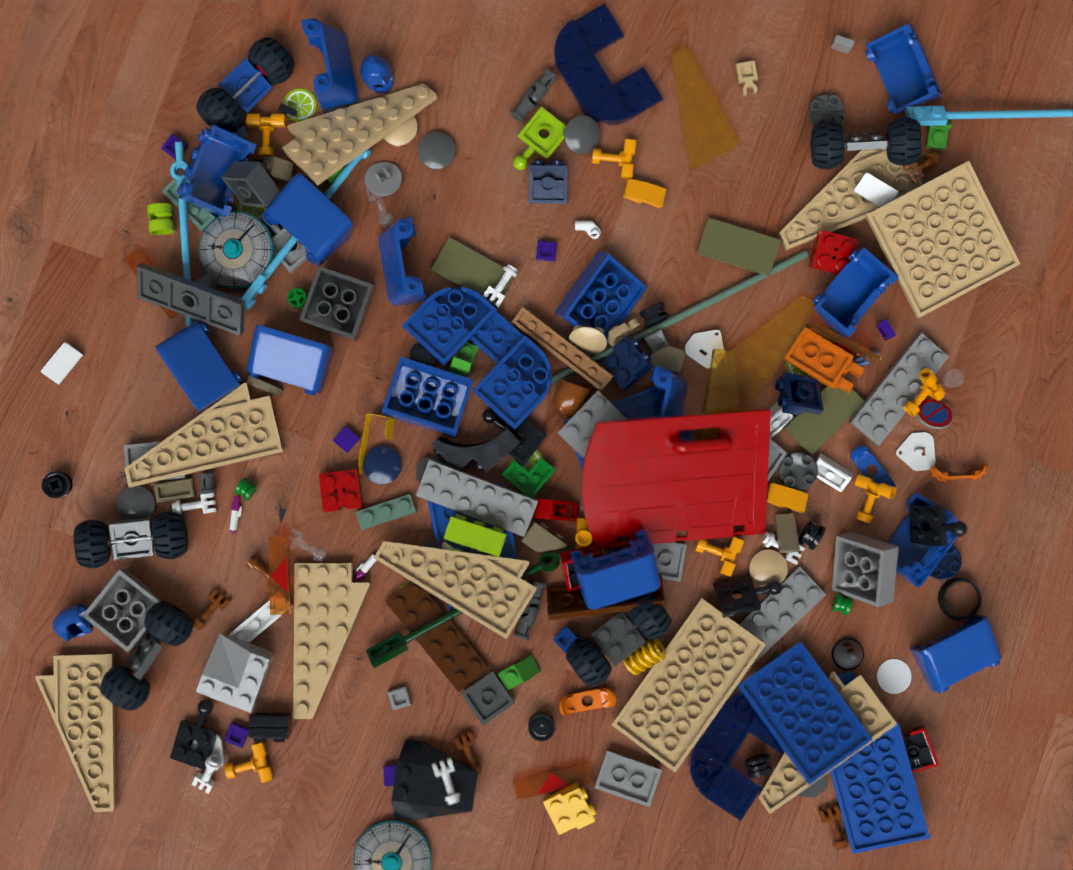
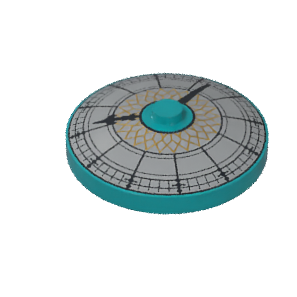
M230 212L229 217L219 216L214 219L205 229L199 245L200 261L206 274L211 275L216 280V283L232 289L250 287L272 262L275 253L274 240L268 227L258 218L244 212Z
M385 820L371 826L358 841L353 858L354 870H430L432 863L431 849L426 837L414 825L401 820Z

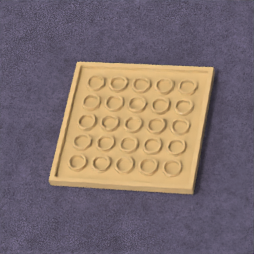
M969 161L865 215L893 272L899 277L897 280L916 318L924 316L1020 265Z

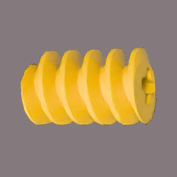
M650 639L647 640L648 647L644 644L641 646V649L636 650L635 653H632L623 661L628 671L634 675H639L647 667L651 668L653 664H657L660 660L666 658V650L659 639H654L655 643Z

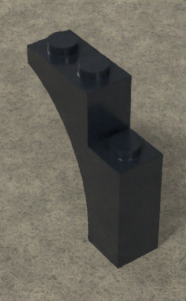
M509 426L500 435L486 442L460 444L441 436L432 443V446L434 447V452L438 456H442L447 461L446 465L461 470L474 458L476 466L480 470L488 472L523 439Z

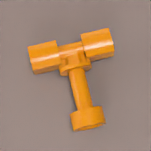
M247 114V126L249 128H259L263 132L262 147L258 148V156L262 158L273 157L274 149L270 147V132H273L274 128L286 127L287 116L285 114H271V117H262L261 114Z
M625 139L624 150L620 151L619 155L601 153V149L593 148L592 163L600 164V160L618 162V166H622L620 179H632L634 168L632 157L635 155L636 140Z
M924 368L919 373V378L923 383L920 386L922 391L912 402L907 401L903 406V409L913 417L920 411L918 406L927 396L937 401L945 396L943 387L936 383V375L927 368Z
M858 474L855 485L866 489L865 493L868 494V498L863 511H858L856 518L860 521L871 523L873 515L870 513L875 499L880 498V496L893 499L897 488L886 483H876L873 478Z
M577 518V533L575 536L577 543L575 544V549L589 546L592 541L586 520Z
M732 537L729 547L725 546L724 549L708 544V539L698 540L695 551L703 553L705 550L721 556L720 560L723 563L719 572L731 577L736 565L734 560L737 553L741 552L744 540Z
M255 742L251 745L254 755L251 756V761L237 765L234 762H230L224 765L225 774L228 779L237 777L238 772L252 768L254 772L258 771L261 783L274 779L271 765L267 764L265 757L267 755L265 742Z

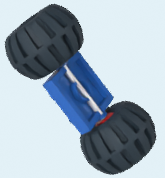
M270 37L259 39L251 46L248 60L245 58L218 84L220 88H211L202 93L196 105L198 114L208 126L215 125L230 133L236 131L243 121L244 114L273 88L270 84H280L289 79L294 69L293 58L277 40Z

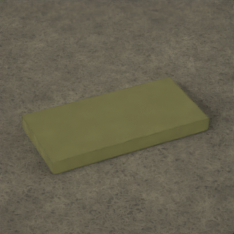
M708 217L697 255L769 277L781 240Z
M451 237L447 240L431 268V271L459 287L474 290L481 296L484 295L489 286L495 289L505 273L503 266ZM511 276L501 294L505 295L514 276ZM490 293L489 296L486 298V300H487L488 302H489V300H490V298H491V296H492L491 293ZM496 297V299L494 300V302H493V303H490V304L493 305V306H495L496 302H497L499 299Z
M826 386L821 391L824 411L821 414L802 412L784 430L812 456L864 403V400L853 389L848 394L839 387L831 389Z

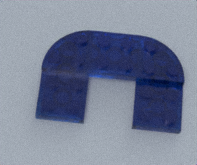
M604 3L579 19L571 20L562 28L555 42L554 62L558 74L562 76L578 102L580 110L586 116L591 117L595 122L618 125L645 112L663 101V98L644 67L612 85L595 54L624 38V34Z
M742 693L732 695L726 700L689 755L690 776L699 792L740 821L762 789L761 786L729 766L730 761L748 733H751L784 755L785 753Z

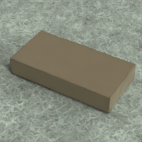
M193 478L154 484L156 503L196 497Z
M794 513L775 514L774 523L779 553L799 552L800 547Z

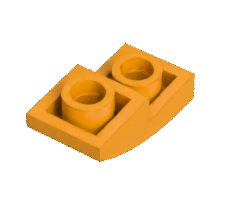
M627 179L623 197L639 204L644 202L661 208L663 207L667 189L647 182Z
M769 483L767 502L778 507H786L796 512L804 513L809 494L786 486Z

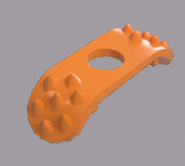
M983 463L978 470L972 471L970 475L948 476V473L940 472L934 466L930 467L932 477L935 476L939 482L941 480L946 482V480L967 478H972L975 481L977 478L981 479L983 474H986L988 465Z
M598 688L563 696L560 700L559 708L562 715L568 716L581 711L614 707L617 699L612 689ZM586 695L593 698L592 704L588 706L582 704V698Z

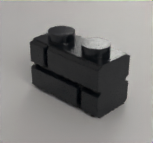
M252 712L249 715L248 737L254 738V742H265L266 739H273V742H285V739L291 736V713Z

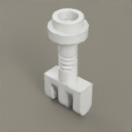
M510 264L506 267L504 266L503 270L505 273L495 289L489 286L483 295L486 299L490 293L492 294L489 300L490 303H493L497 297L499 299L495 304L497 307L501 305L506 297L501 294L511 276H517V269Z
M201 494V501L181 503L180 500H176L175 503H172V511L181 515L182 511L202 508L203 514L217 512V508L209 509L208 505L216 504V501H207V498L215 497V494Z
M766 532L761 541L764 543V546L768 548L772 545L779 549L775 534ZM799 545L800 551L804 552L805 548ZM798 552L787 553L784 557L785 560L797 565L798 561L792 557L794 555L801 558L802 555Z
M211 755L206 759L205 765L207 768L204 774L198 772L192 782L193 786L200 782L201 784L198 788L200 790L207 786L205 791L207 794L211 792L215 781L210 779L212 773L221 766V758L217 755Z
M447 758L448 767H445L443 760L439 761L440 770H438L437 764L433 763L432 767L435 777L442 775L444 785H446L448 796L445 797V801H448L449 805L459 802L460 793H455L449 773L455 771L451 758Z

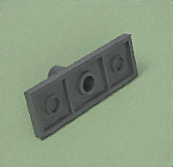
M140 263L137 266V298L239 336L244 332L245 300L215 290L217 283L211 275L202 274L193 282L144 263Z

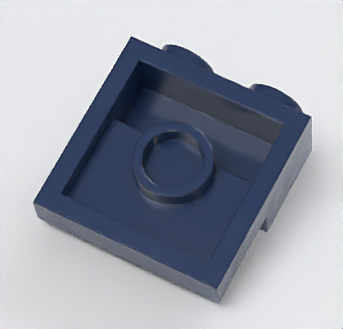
M535 159L533 163H529V203L567 204L568 165L564 163V160H552V163H545V160Z
M627 335L613 347L614 351L601 362L607 371L614 375L613 379L623 391L629 389L654 367L650 362L651 357L639 348L640 343L638 340Z
M784 372L776 381L775 389L780 394L778 406L782 407V413L800 415L802 412L821 414L824 411L819 381L815 378Z

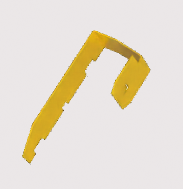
M366 414L359 455V474L362 475L363 473L362 466L366 455V445L370 431L369 424L371 423L372 415L390 418V421L387 420L385 439L391 440L393 434L394 418Z

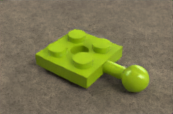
M542 106L518 134V138L529 147L522 155L514 158L513 166L517 170H524L527 167L528 159L534 152L548 160L565 140L563 130L566 126ZM546 129L550 135L547 138H541L539 136L540 130Z

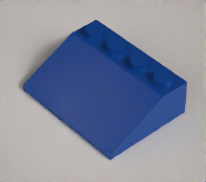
M598 251L555 310V313L572 327L580 325L583 327L602 328L608 343L610 329L623 323L648 287L610 254Z
M400 356L382 408V413L385 416L456 438L474 380Z

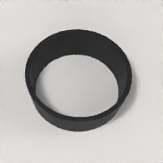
M952 578L941 586L938 593V604L941 611L949 618L963 620L974 616L979 611L982 604V596L978 587L971 581L964 578ZM959 582L971 584L978 596L975 610L966 617H959L951 613L945 601L948 589Z

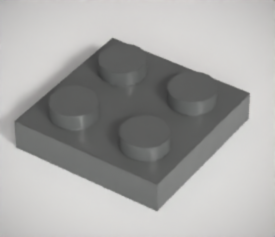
M493 671L461 693L483 726L515 704Z

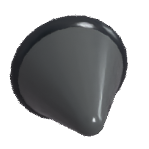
M843 638L834 645L832 659L839 668L853 670L863 662L864 649L857 640Z

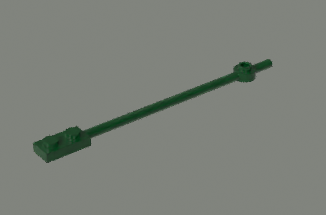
M572 544L557 553L553 551L543 553L539 558V563L526 569L521 579L524 580L541 570L547 572L554 571L560 564L559 553L574 550V545ZM455 608L405 636L398 632L370 647L366 652L371 665L376 668L409 650L407 643L463 612Z

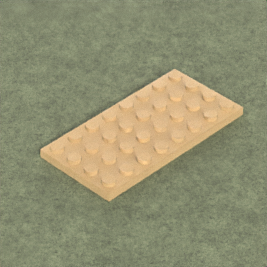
M701 599L665 649L666 658L660 660L659 663L652 667L612 726L673 772H676L766 644L729 617L723 618L719 610L704 599Z

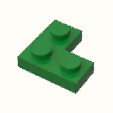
M540 458L528 472L514 460L502 475L525 495L533 498L555 472V469Z

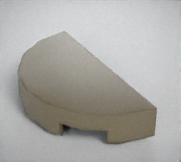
M248 376L246 380L248 384L279 397L284 391L251 376Z

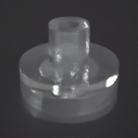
M953 368L945 372L943 381L946 386L956 388L963 384L964 374L961 370Z

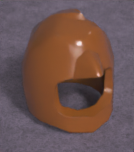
M561 379L554 394L555 407L564 416L575 415L583 407L591 387L588 384Z

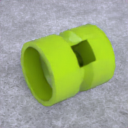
M155 203L147 206V216L151 219L148 222L150 234L167 235L175 232L174 221L170 219L173 217L171 204Z

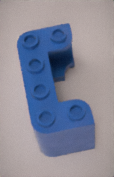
M212 125L200 131L198 136L199 145L191 153L193 160L191 165H187L184 171L186 178L184 183H180L177 194H179V199L218 216L229 217L232 207L228 203L233 201V192L221 176L234 161L248 162L249 160L246 158L249 157L250 153H254L257 145Z
M645 529L636 532V540L629 541L630 548L595 559L592 553L584 556L580 553V550L570 552L578 585L588 608L599 609L653 592L660 588L661 581L654 548Z

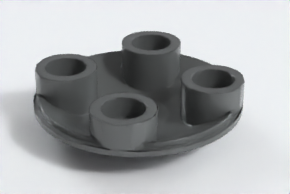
M824 94L816 97L810 103L808 117L813 126L825 121L836 122L842 125L845 121V109L837 95Z
M582 115L574 117L569 121L563 130V135L570 150L576 154H587L598 145L600 129L591 117Z
M442 132L428 133L421 139L418 145V155L421 162L433 170H439L448 166L456 154L453 140Z
M793 452L782 460L779 467V475L787 487L803 490L814 484L818 475V467L810 455L804 452Z
M142 486L126 488L117 499V511L123 520L150 518L156 510L155 499L152 493Z

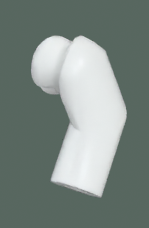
M575 221V230H585L592 239L599 238L601 231L593 221Z

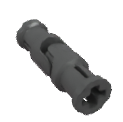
M544 69L543 75L538 81H534L531 88L520 98V103L516 108L509 112L510 115L522 124L526 115L533 111L541 101L542 96L548 93L547 90L552 83L557 82V77L548 69Z
M531 580L530 583L537 590L519 618L516 632L513 633V636L525 640L530 639L529 633L532 625L535 624L542 602L541 596L544 588L547 586Z

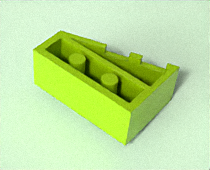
M458 514L455 517H450L444 539L492 554L496 557L500 556L507 535L503 533L504 529L495 526L489 529L485 527L486 523L477 520L471 523L466 521L467 517Z

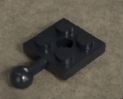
M491 408L483 412L482 418L486 423H494L503 431L509 427L508 424L498 418V415ZM526 419L515 430L518 434L525 435L526 442L522 445L518 444L508 453L523 466H525L547 437L545 433Z
M922 504L909 505L911 543L943 547L947 546L946 531L952 532L957 537H962L967 533V525L962 521H956L953 524L946 523L945 507ZM926 521L930 525L929 529L926 527Z
M746 575L713 583V589L722 616L726 618L761 610V604L757 595L766 593L778 595L782 591V585L777 580H771L767 586L755 588L751 576ZM740 594L741 597L735 599L732 597V595Z
M204 699L197 706L199 716L196 724L181 720L170 755V759L201 770H206L207 768L205 761L212 755L218 735L217 731L204 727L207 715L213 710L212 702ZM192 740H195L197 742L198 746L196 750H193L191 748Z

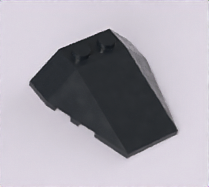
M406 739L397 761L391 800L394 817L419 820L472 812L478 771L451 758L455 771L449 773L455 793H460V801L449 805L448 801H445V797L448 794L442 775L435 777L432 764L436 763L438 770H440L439 761L443 760L445 767H448L447 758L451 757L431 747L426 742Z

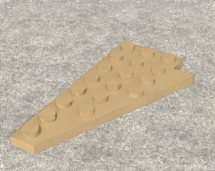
M424 83L290 124L287 127L295 139L283 146V151L318 186L434 102L437 96Z
M887 149L861 150L779 232L783 246L787 251L816 239L818 230L832 233L866 219V214L880 208L854 192V189L866 172L899 191L895 199L923 185L922 180L919 179L912 183L911 180L916 176L913 174L908 177L907 173L912 171L911 168L904 170V166L891 163L887 158Z
M243 383L124 468L128 487L140 486L283 452L271 398L266 396L251 400L248 385Z
M383 541L374 556V559L506 639L537 590L536 587L521 579L530 562L524 560Z
M294 563L293 719H313L371 586V582H353V563Z
M114 653L53 656L54 675H37L35 679L93 811H115V704L107 700L100 690L103 676L114 667Z
M833 671L828 679L873 739L840 763L842 764L897 725V722L862 675L845 686L835 671ZM785 753L758 797L769 814L809 787Z

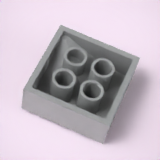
M597 391L557 434L584 459L590 437L597 422L627 419L609 400Z
M854 532L837 535L832 591L876 607L893 603L898 546Z
M119 569L83 614V617L124 650L131 652L137 648L143 636L148 633L144 626L147 611L161 600L127 569Z
M220 633L204 668L196 692L251 713L258 703L275 653Z

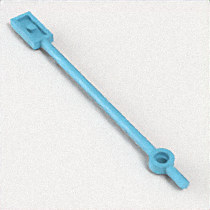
M907 106L905 114L906 117L917 120L920 126L946 125L948 119L1073 117V109L946 112L944 106Z
M175 142L176 162L170 168V173L177 180L178 187L180 183H184L186 178L184 174H178L180 169L185 171L187 164L184 162L183 142ZM178 194L183 278L191 281L186 201L179 199ZM185 316L186 327L194 323L193 318Z
M370 148L344 167L324 193L329 200L357 163L369 157L372 152ZM293 236L290 237L262 275L260 274L241 298L245 300V311L246 309L250 310L256 303L254 299L258 294L262 295L268 287L266 285L268 278L296 244L297 240Z

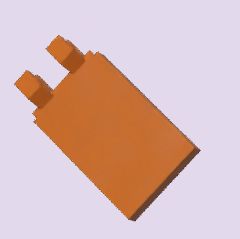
M804 327L784 357L785 361L831 389L839 387L848 394L854 384L844 379L848 371L858 378L864 372V368L853 360V355Z

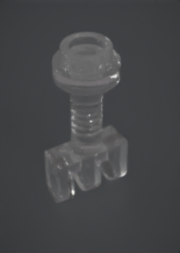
M365 189L369 202L375 201L380 214V217L377 219L378 223L382 227L391 225L393 217L391 214H387L383 198L388 196L371 195V192Z
M292 528L291 532L297 536L294 538L288 535L287 539L292 541L293 544L285 542L283 545L292 551H296L300 547L314 555L313 560L322 562L327 554L325 548L320 546L317 549L302 540L305 534Z

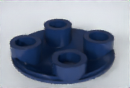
M379 446L370 450L363 462L366 476L376 484L393 482L399 476L402 468L398 453L386 446Z
M953 544L932 571L931 577L938 580H947L954 577L960 571L962 565L961 554Z

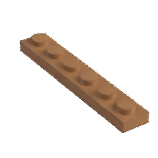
M522 307L513 319V324L601 392L614 377L613 374L527 308Z

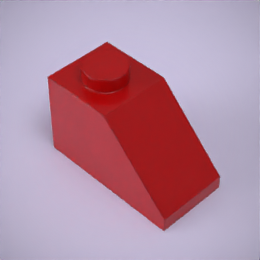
M537 499L538 503L535 508L534 518L577 522L578 502Z

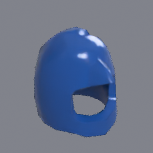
M369 55L363 60L360 75L364 84L376 93L388 92L394 84V73L390 63L385 58L377 55ZM379 84V85H384V86H383V87H376L375 85Z
M81 603L73 604L57 614L53 621V630H55L60 638L70 641L72 638L92 633L93 624L83 617V614L87 611L85 605Z

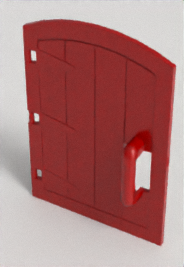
M758 409L597 422L585 453L581 482L585 520L598 549L630 546L629 541H635L637 538L636 532L644 529L652 544L765 534L771 410ZM718 427L719 439L683 441L679 437V430ZM743 525V530L733 531L734 526ZM686 530V535L676 536V531ZM628 536V541L618 542V537Z

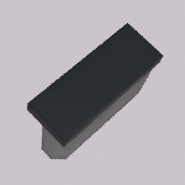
M281 103L278 109L281 113L294 119L298 117L297 110Z

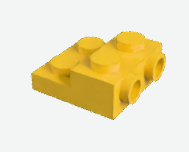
M577 782L542 799L559 835L575 827L579 830L595 822V809L592 803L588 805L586 801L588 795L584 787L580 788Z

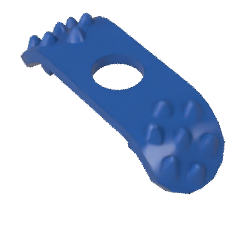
M861 445L852 451L850 458L863 475L873 478L876 483H886L896 487L894 481L865 445ZM869 465L877 466L878 472L876 475H868L867 467Z

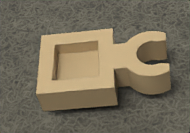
M755 61L736 63L735 69L738 84L744 83L742 89L743 96L747 95V88H751L753 95H756L757 86L753 83L758 80Z
M636 318L627 324L616 325L610 329L608 342L611 346L616 345L626 335L628 336L639 330L637 326L640 324Z

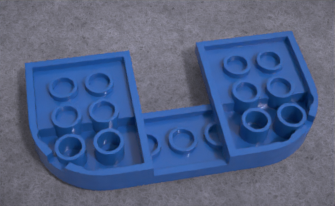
M465 287L441 289L432 294L402 325V328L443 365L469 340L491 358L497 365L472 392L514 430L545 400L549 392L551 367L546 355L526 335L523 336L503 318L493 305L474 290Z

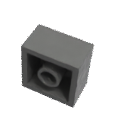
M234 161L221 176L242 205L268 207L280 192L275 185V181L267 174L265 167L259 162Z

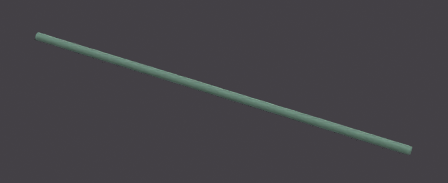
M804 250L774 265L770 276L809 257L808 252ZM758 273L630 338L635 337L640 341L644 339V336L658 328L664 329L768 276ZM614 346L590 358L598 362L608 357L614 351ZM569 367L551 376V385L576 372Z

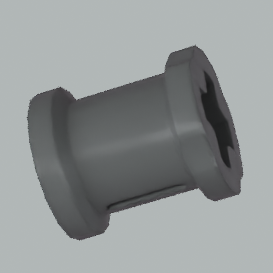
M215 473L197 475L200 478L201 487L199 494L217 492V489L214 488L213 477Z

